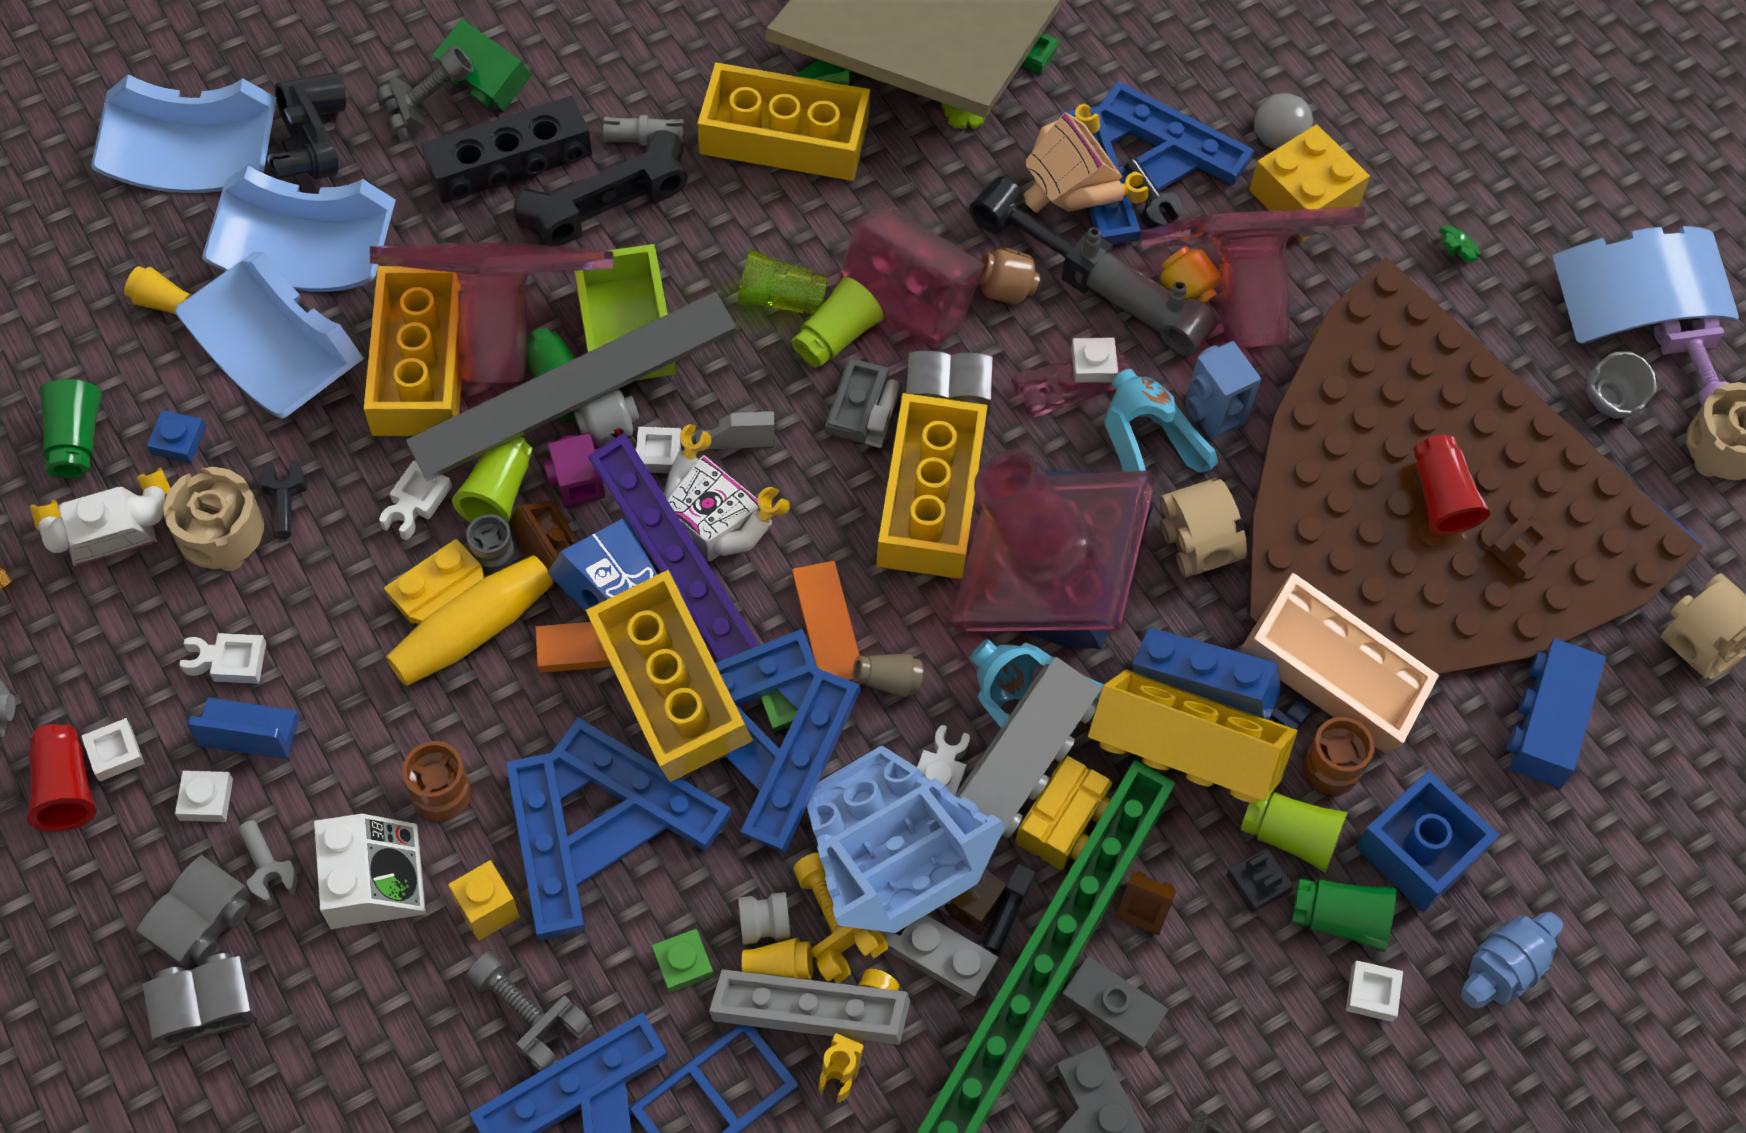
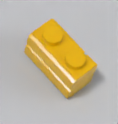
M1068 755L1065 756L1018 828L1015 842L1021 848L1035 856H1040L1042 860L1059 870L1064 869L1070 858L1077 859L1090 837L1086 834L1093 821L1098 823L1111 799L1108 798L1112 782L1098 772L1087 769L1084 764Z

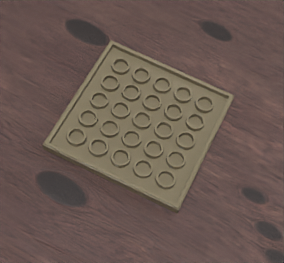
M790 0L766 28L765 40L986 118L1059 10L1061 0Z

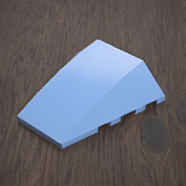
M882 745L819 781L807 805L838 926L891 933L900 931L977 885L1005 829L1002 820L992 814L986 816L981 813L975 803L964 796L961 799L948 792L946 785L935 778L929 780L922 776L919 768Z

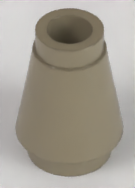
M910 653L857 656L854 662L853 679L856 683H863V685L903 698L908 694H917L921 687L923 665L920 659L913 658Z

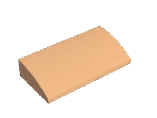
M1291 573L1280 587L1240 649L1241 653L1277 662L1280 680L1332 717H1349L1362 723L1372 735L1374 746L1385 754H1388L1404 743L1439 677L1437 673L1294 573Z

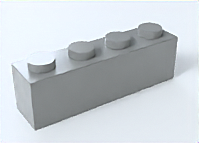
M1049 657L955 796L959 799L964 796L975 803L981 813L986 816L992 814L1002 820L1005 829L1001 836L1008 839L1022 820L1023 816L1018 811L1026 799L1029 797L1035 800L1047 784L1049 777L1044 775L1051 762L1054 759L1058 762L1062 761L1071 749L1075 739L1070 735L1079 721L1086 724L1095 714L1099 701L1096 696L1102 688L1059 658Z

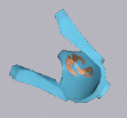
M1132 369L1120 372L1113 379L1112 386L1116 392L1104 416V424L1118 454L1124 474H1137L1146 489L1149 482L1139 446L1129 424L1136 417H1150L1153 422L1162 425L1185 464L1195 471L1204 472L1211 470L1218 463L1215 449L1194 429L1175 404L1174 396L1166 388L1152 378L1138 377Z
M986 639L973 651L969 659L978 666L977 679L981 691L977 697L997 724L1002 727L1010 714L1005 713L1000 707L1006 701L1020 700L1032 683L1031 678L1034 669L1039 664L1044 666L1051 656L1028 643H1024L1022 646L999 645L996 647L991 641ZM1088 678L1093 683L1103 688L1104 684H1101L1095 680ZM1102 689L1100 690V692H1099L1098 695L1096 696L1097 699L1100 698V694H1101Z

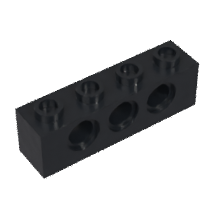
M573 95L421 143L426 169L442 204L452 200L463 199L468 195L492 187H501L508 182L530 175H538L545 170L567 163H575L582 158L592 156L589 129Z

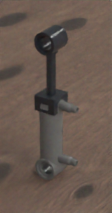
M996 177L969 206L972 218L984 230L997 233L1005 225L1008 226L1012 223L1065 257L1061 278L1063 281L1083 294L1091 288L1158 331L1164 343L1179 355H1192L1217 326L1216 315L1208 305L1198 299L1189 298L1185 300L1186 285L1183 282H1175L1170 291L1111 254L1112 244L1100 237L1101 231L1098 228H1090L1079 242L1074 245L1021 211L1020 209L1025 204V197L1021 189L1006 177Z

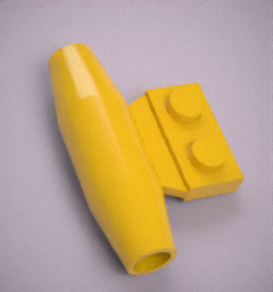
M457 539L453 540L384 587L389 600L411 624H419L386 656L389 666L405 686H408L458 662L514 623L554 584L553 579L548 574L547 568L535 555L484 578L481 564Z

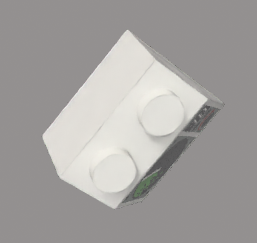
M367 814L314 821L320 911L330 929L426 914L417 824Z

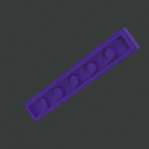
M623 433L587 456L660 573L669 570L705 644L715 660L719 662L760 646L626 434Z

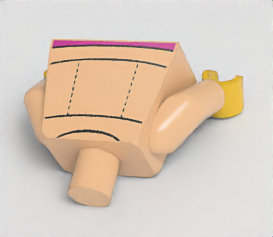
M1081 104L1075 110V117L1064 112L1058 120L1040 129L1032 153L1026 159V167L1037 182L1023 194L1025 203L1034 212L1038 213L1050 201L1070 212L1121 201L1124 195L1128 201L1136 204L1142 203L1148 198V187L1133 188L1143 184V175L1141 173L1132 172L1126 177L1125 183L1121 184L1119 181L1123 176L1092 135L1099 130L1100 120L1098 114L1091 116L1090 106Z

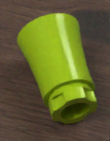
M844 277L829 298L801 326V331L791 340L792 346L807 364L814 368L821 367L828 360H833L862 333L881 322L884 318L883 311L874 296L863 285L852 278Z
M520 436L480 456L467 480L452 498L454 509L464 519L471 523L479 516L492 514L505 519L509 524L515 498L533 453V448L525 441L524 437Z
M1274 792L1273 796L1270 794L1265 802L1257 800L1255 803L1249 802L1240 830L1255 835L1257 840L1286 851L1326 873L1348 812L1322 808Z

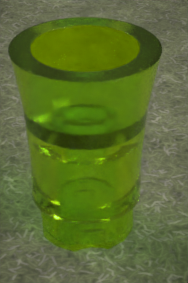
M750 249L742 275L737 304L783 309L803 314L805 310V312L814 314L823 304L829 276L813 274L812 269L795 266Z

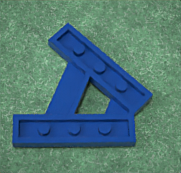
M1117 81L1099 106L1090 107L1091 116L1098 114L1100 120L1099 130L1092 135L1123 176L1119 179L1121 184L1125 183L1128 173L1123 166L1119 168L1112 143L1130 133L1156 146L1137 157L1158 191L1198 168L1234 186L1254 154V149ZM1075 110L1065 111L1075 117ZM1124 195L1121 201L1088 208L1093 227L1101 231L1100 237L1112 245L1139 241L1141 230L1133 209L1136 203H1131Z
M803 629L715 663L753 739L752 742L724 755L759 791L740 832L743 837L784 854L861 692L859 684L817 667ZM779 691L798 711L779 749L738 706Z
M579 717L552 753L506 762L538 941L585 931L577 887L664 830L669 829L706 852L731 816V808L681 778L669 782L658 764ZM592 783L622 801L589 824L567 836L561 801Z
M644 1012L469 1114L479 1133H542L582 1109L584 1133H632L626 1083L667 1059L668 1053Z

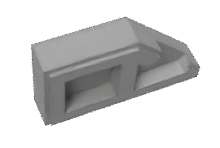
M774 412L731 413L720 419L719 426L715 429L701 430L696 433V444L699 442L701 434L708 432L711 436V444L707 449L775 447Z

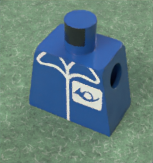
M625 517L562 550L548 571L550 577L585 612L587 609L657 575Z

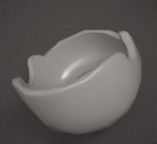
M1290 93L1273 94L1261 103L1254 117V133L1257 134L1265 146L1274 150L1313 127V116L1309 105L1301 97Z
M1614 352L1609 354L1594 367L1586 382V391L1590 402L1599 412L1613 419L1631 417L1633 414H1636L1645 407L1657 390L1655 372L1646 359L1633 352Z

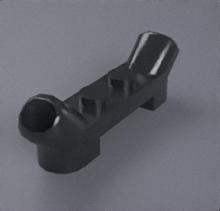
M666 130L655 131L650 135L644 154L625 163L615 164L609 170L591 178L579 180L572 186L554 194L528 188L521 190L514 202L513 217L519 227L539 231L547 245L558 247L583 236L581 222L646 193L653 204L672 197L683 189L688 180L687 172L680 164L684 151L683 143L673 132Z

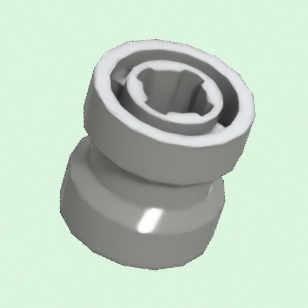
M785 892L770 894L767 899L757 900L753 896L738 897L743 945L758 943L761 938L772 937L776 941L790 939L789 915Z

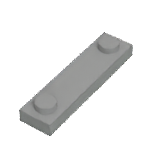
M722 969L709 1012L712 1020L716 1022L833 1037L837 1033L849 1039L900 1045L910 1000L908 992Z

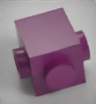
M590 433L579 436L567 435L558 441L548 443L551 460L543 461L549 487L558 486L564 508L605 498L604 483L587 457L600 449H594Z

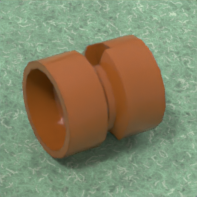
M1334 717L1325 721L1318 728L1302 762L1303 774L1308 784L1316 791L1328 796H1340L1350 792L1358 784L1375 750L1374 739L1368 728L1359 721L1349 717Z
M430 741L416 746L405 757L402 766L403 781L417 812L428 820L438 822L451 820L460 815L469 804L471 786L463 760L458 751L448 743Z

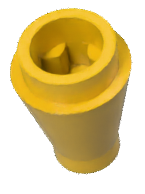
M137 266L129 275L124 288V294L126 297L131 298L132 304L175 314V307L191 296V294L180 289L152 267L145 269Z
M796 937L756 949L743 950L742 972L812 980L813 954L810 950L812 948L810 941L800 942L799 938Z

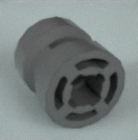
M487 514L479 516L470 523L466 532L467 542L471 555L481 564L483 572L496 573L510 566L514 561L515 550L510 527L505 519L498 515Z

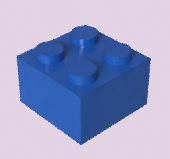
M1428 770L1366 828L1355 849L1414 905L1425 913L1486 854L1499 834Z

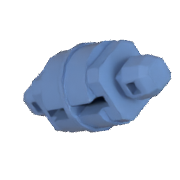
M1552 912L1541 913L1533 920L1527 916L1519 915L1513 921H1507L1497 931L1491 932L1485 938L1484 943L1474 951L1476 954L1472 957L1468 971L1469 978L1464 983L1461 992L1462 1000L1472 1008L1484 1007L1492 1000H1495L1498 1004L1505 1005L1511 999H1518L1528 988H1533L1541 980V976L1550 969L1549 966L1553 962V956L1557 948L1555 941L1559 938L1563 928L1562 920Z

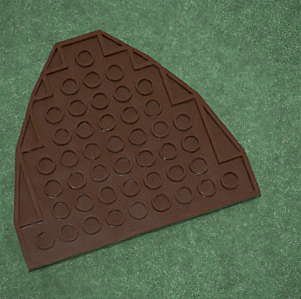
M1385 257L1329 308L1271 420L1250 520L1247 622L1254 628L1288 576L1294 573L1437 673L1439 677L1526 662L1534 658L1537 651L1545 652L1553 638L1569 642L1641 609L1703 547L1395 264ZM1440 434L1455 437L1458 449H1461L1476 487L1491 512L1489 518L1480 525L1461 533L1443 536L1434 535L1430 532L1427 506L1415 467L1417 461L1413 451L1416 444L1425 441L1428 437ZM1523 515L1531 524L1538 520L1550 532L1546 538L1555 547L1520 579L1489 548Z

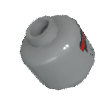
M619 389L574 410L581 435L590 433L593 445L597 448L603 447L623 433L626 434L628 439L631 438L633 435L632 422L640 420L633 397L624 398Z

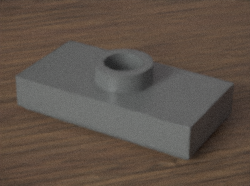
M848 358L825 424V434L865 444L869 432L867 425L874 404L878 405L888 378V367Z
M1087 956L1061 996V999L1141 1052L1169 1010L1089 956Z

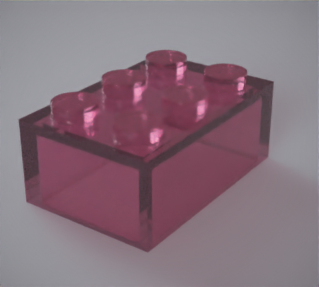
M882 202L856 220L837 285L844 277L856 280L874 296L884 316L937 348L962 328L985 264L897 209Z

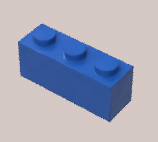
M1150 627L1133 662L1135 673L1267 720L1270 719L1281 692L1277 662Z
M1553 638L1545 652H1536L1528 674L1535 677L1532 689L1526 688L1518 707V713L1524 715L1521 727H1514L1507 745V751L1513 753L1509 770L1560 789L1563 787L1576 768L1606 656Z

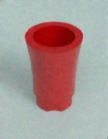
M1440 434L1428 437L1425 441L1416 444L1413 448L1417 461L1415 467L1427 506L1430 532L1440 536L1452 535L1472 529L1486 521L1491 512L1476 487L1461 449H1458L1455 437Z
M48 724L35 729L34 736L30 738L31 748L28 753L30 765L28 823L36 829L49 832L66 831L86 825L94 819L97 809L89 789L82 745L79 743L77 730L68 724Z

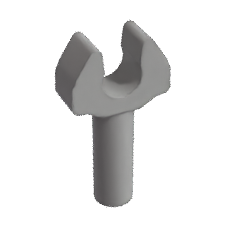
M890 379L886 382L878 405L874 404L867 425L869 432L865 440L866 445L882 448L885 443L890 418L902 388L901 383L895 379Z
M251 820L243 823L239 827V832L256 866L254 875L246 882L253 896L263 904L272 906L273 901L267 890V884L275 878L282 879L289 893L295 895L298 876L291 861H275L257 822Z

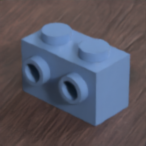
M1234 341L1221 347L1211 346L1198 356L1185 400L1188 415L1194 422H1199L1211 440L1247 424L1261 382L1260 376Z

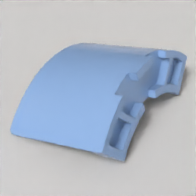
M128 74L107 91L91 167L94 171L107 177L152 190L178 193L222 191L226 179L246 166H250L259 172H264L277 97L242 78L227 87L201 91L200 98L181 97L180 90L149 84Z
M246 166L225 181L202 258L206 263L227 271L250 253L265 252L278 271L295 290L330 292L359 287L371 282L376 276L396 199L364 179L340 187H320L319 194L299 192V185L273 178L250 166Z
M1683 226L1679 229L1680 232L1663 234L1662 227L1631 231L1629 234L1630 240L1606 245L1604 238L1552 255L1576 340L1581 344H1586L1623 331L1675 320L1719 318L1734 321L1739 319L1713 231L1700 227Z
M265 252L250 253L175 307L177 317L224 373L258 405L281 419L290 415L364 359L340 324L327 319L314 308L306 313L296 303L301 299L299 293L278 271Z

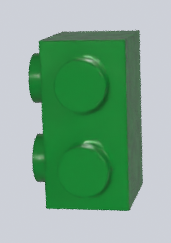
M462 18L433 54V57L442 66L441 55L452 46L459 47L471 60L474 72L463 81L451 78L449 82L456 87L461 83L465 84L471 89L469 95L485 108L493 104L502 112L505 111L532 76L521 60Z

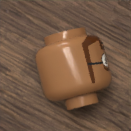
M997 247L991 253H985L978 264L976 272V282L980 284L981 291L985 297L1010 305H1018L1024 301L1027 295H1034L1040 279L1039 273L1035 272V263L1030 255L1006 247Z

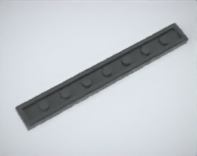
M717 291L423 431L407 439L406 443L427 482L735 333L736 326Z

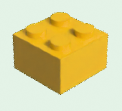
M1316 124L1258 160L1249 191L1302 243L1358 207L1363 198L1370 175Z

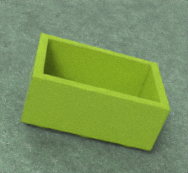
M655 244L572 256L587 353L668 314ZM675 362L638 380L676 375Z

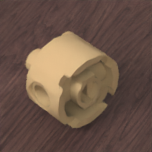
M1746 383L1723 384L1715 389L1713 394L1708 396L1687 428V447L1691 457L1695 460L1696 470L1704 476H1716L1729 480L1746 479Z
M218 467L202 468L203 473L193 477L188 473L179 478L169 489L163 504L166 524L178 549L185 559L199 567L221 568L224 571H233L240 568L244 560L258 547L264 531V519L253 493L244 478L230 469Z
M1216 477L1160 496L1161 507L1166 517L1160 520L1161 531L1166 543L1171 544L1175 542L1179 553L1176 554V560L1184 578L1245 559L1247 554L1244 530L1237 532L1235 523L1241 517L1229 489L1221 479L1217 480Z
M1720 573L1706 584L1703 592L1695 599L1688 595L1674 606L1671 615L1675 618V621L1661 635V638L1705 679L1707 677L1714 679L1728 671L1746 655V650L1744 649L1746 646V594Z

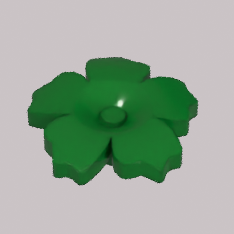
M1442 225L1439 228L1438 232L1443 235L1442 245L1448 249L1447 254L1450 257H1454L1458 253L1466 263H1473L1481 255L1477 244L1462 230L1450 225Z

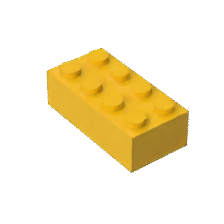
M715 62L697 123L699 154L854 181L869 122L871 89Z
M378 266L364 399V412L372 436H415L459 415L468 306V291L462 266Z
M902 394L878 539L876 567L963 579L988 405Z
M669 570L586 610L659 767L669 782L753 741Z
M1124 670L1103 685L1088 737L1100 741L1099 746L1111 753L1125 754L1126 751L1143 757L1142 762L1152 768L1168 770L1171 767L1187 773L1186 778L1193 783L1202 786H1212L1214 783L1231 789L1230 794L1237 799L1255 803L1257 800L1265 802L1282 781L1298 730L1141 674Z

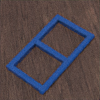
M738 1024L629 1107V1113L637 1119L646 1133H660L644 1112V1109L690 1075L729 1125L722 1133H741L798 1089L799 1084L753 1026ZM745 1034L784 1085L738 1119L699 1067L741 1035Z

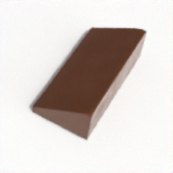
M553 500L518 505L508 524L511 535L524 556L528 558L535 555L548 571L562 550L579 542ZM553 580L554 584L548 590L557 588L559 585Z

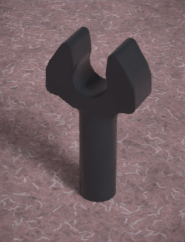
M1137 158L1132 159L1123 166L1128 175L1132 172H1139L1143 175V184L1136 186L1138 189L1142 187L1149 188L1145 209L1140 214L1146 225L1157 231H1160L1167 225L1164 217L1159 212V207L1164 208L1173 221L1182 216V203L1177 193L1159 192Z
M291 461V474L285 481H277V472L272 462L268 463L260 475V485L263 493L274 496L273 536L278 539H287L291 536L292 497L307 490L306 478L296 461Z
M1020 864L1017 865L982 945L993 951L1000 952L1019 908L1028 894L1036 871Z

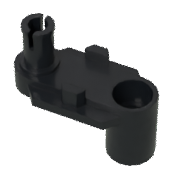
M332 72L277 82L275 84L277 108L292 138L282 139L285 152L268 155V166L270 173L273 174V178L281 179L308 173L314 179L337 175L338 159L336 150L320 116L345 111L346 95L339 75Z

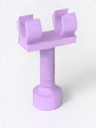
M1719 318L1692 320L1693 331L1681 332L1679 320L1661 323L1662 325L1654 326V335L1657 342L1662 345L1660 349L1663 355L1688 351L1703 386V389L1698 394L1701 406L1708 396L1713 394L1715 389L1723 384H1730L1726 381L1719 382L1706 352V349L1716 348L1725 333L1723 328L1720 327Z

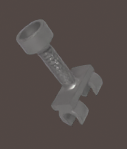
M452 46L440 57L442 66L412 89L405 82L393 77L389 81L390 84L384 85L377 90L376 98L380 108L386 104L389 113L399 110L402 112L393 115L387 122L391 137L397 133L400 142L412 139L416 135L417 129L422 130L426 127L419 104L451 80V78L463 81L474 72L471 60L459 47Z
M489 951L472 965L465 979L480 993L488 989L492 990L531 1026V1029L516 1045L518 1051L541 1072L558 1062L555 1054L541 1042L555 1026L561 1022L576 1038L581 1039L593 1027L590 1024L591 1020L578 1007L572 1004L565 995L547 1013H543L533 1001L529 1000L524 993L522 994L519 988L515 987L507 977L505 978L504 971L507 964L495 952Z

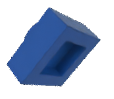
M162 410L146 446L150 455L191 463L204 435L206 426L203 419Z

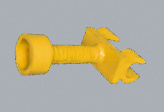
M818 852L803 857L794 865L793 871L800 887L803 889H813L814 895L833 933L810 950L813 957L817 958V966L825 980L829 982L834 978L835 983H840L851 975L850 966L841 954L856 943L864 956L871 953L874 959L888 949L887 941L881 931L838 926L833 912L832 898L828 892L825 880L826 874Z
M878 969L865 970L858 986L896 991L899 989L898 982L891 975ZM835 1033L831 1047L825 1052L823 1058V1071L818 1085L821 1096L826 1082L835 1078L839 1079L840 1083L844 1085L838 1094L836 1103L848 1097L852 1080L855 1081L859 1071L864 1040L849 1039Z

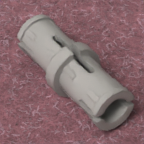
M640 115L639 118L604 117L603 138L605 143L630 142L639 143L640 147H646L653 132L666 130L675 133L684 144V119H649L648 115Z

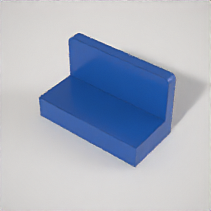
M207 697L202 716H190L187 727L198 746L288 759L300 717L295 710Z

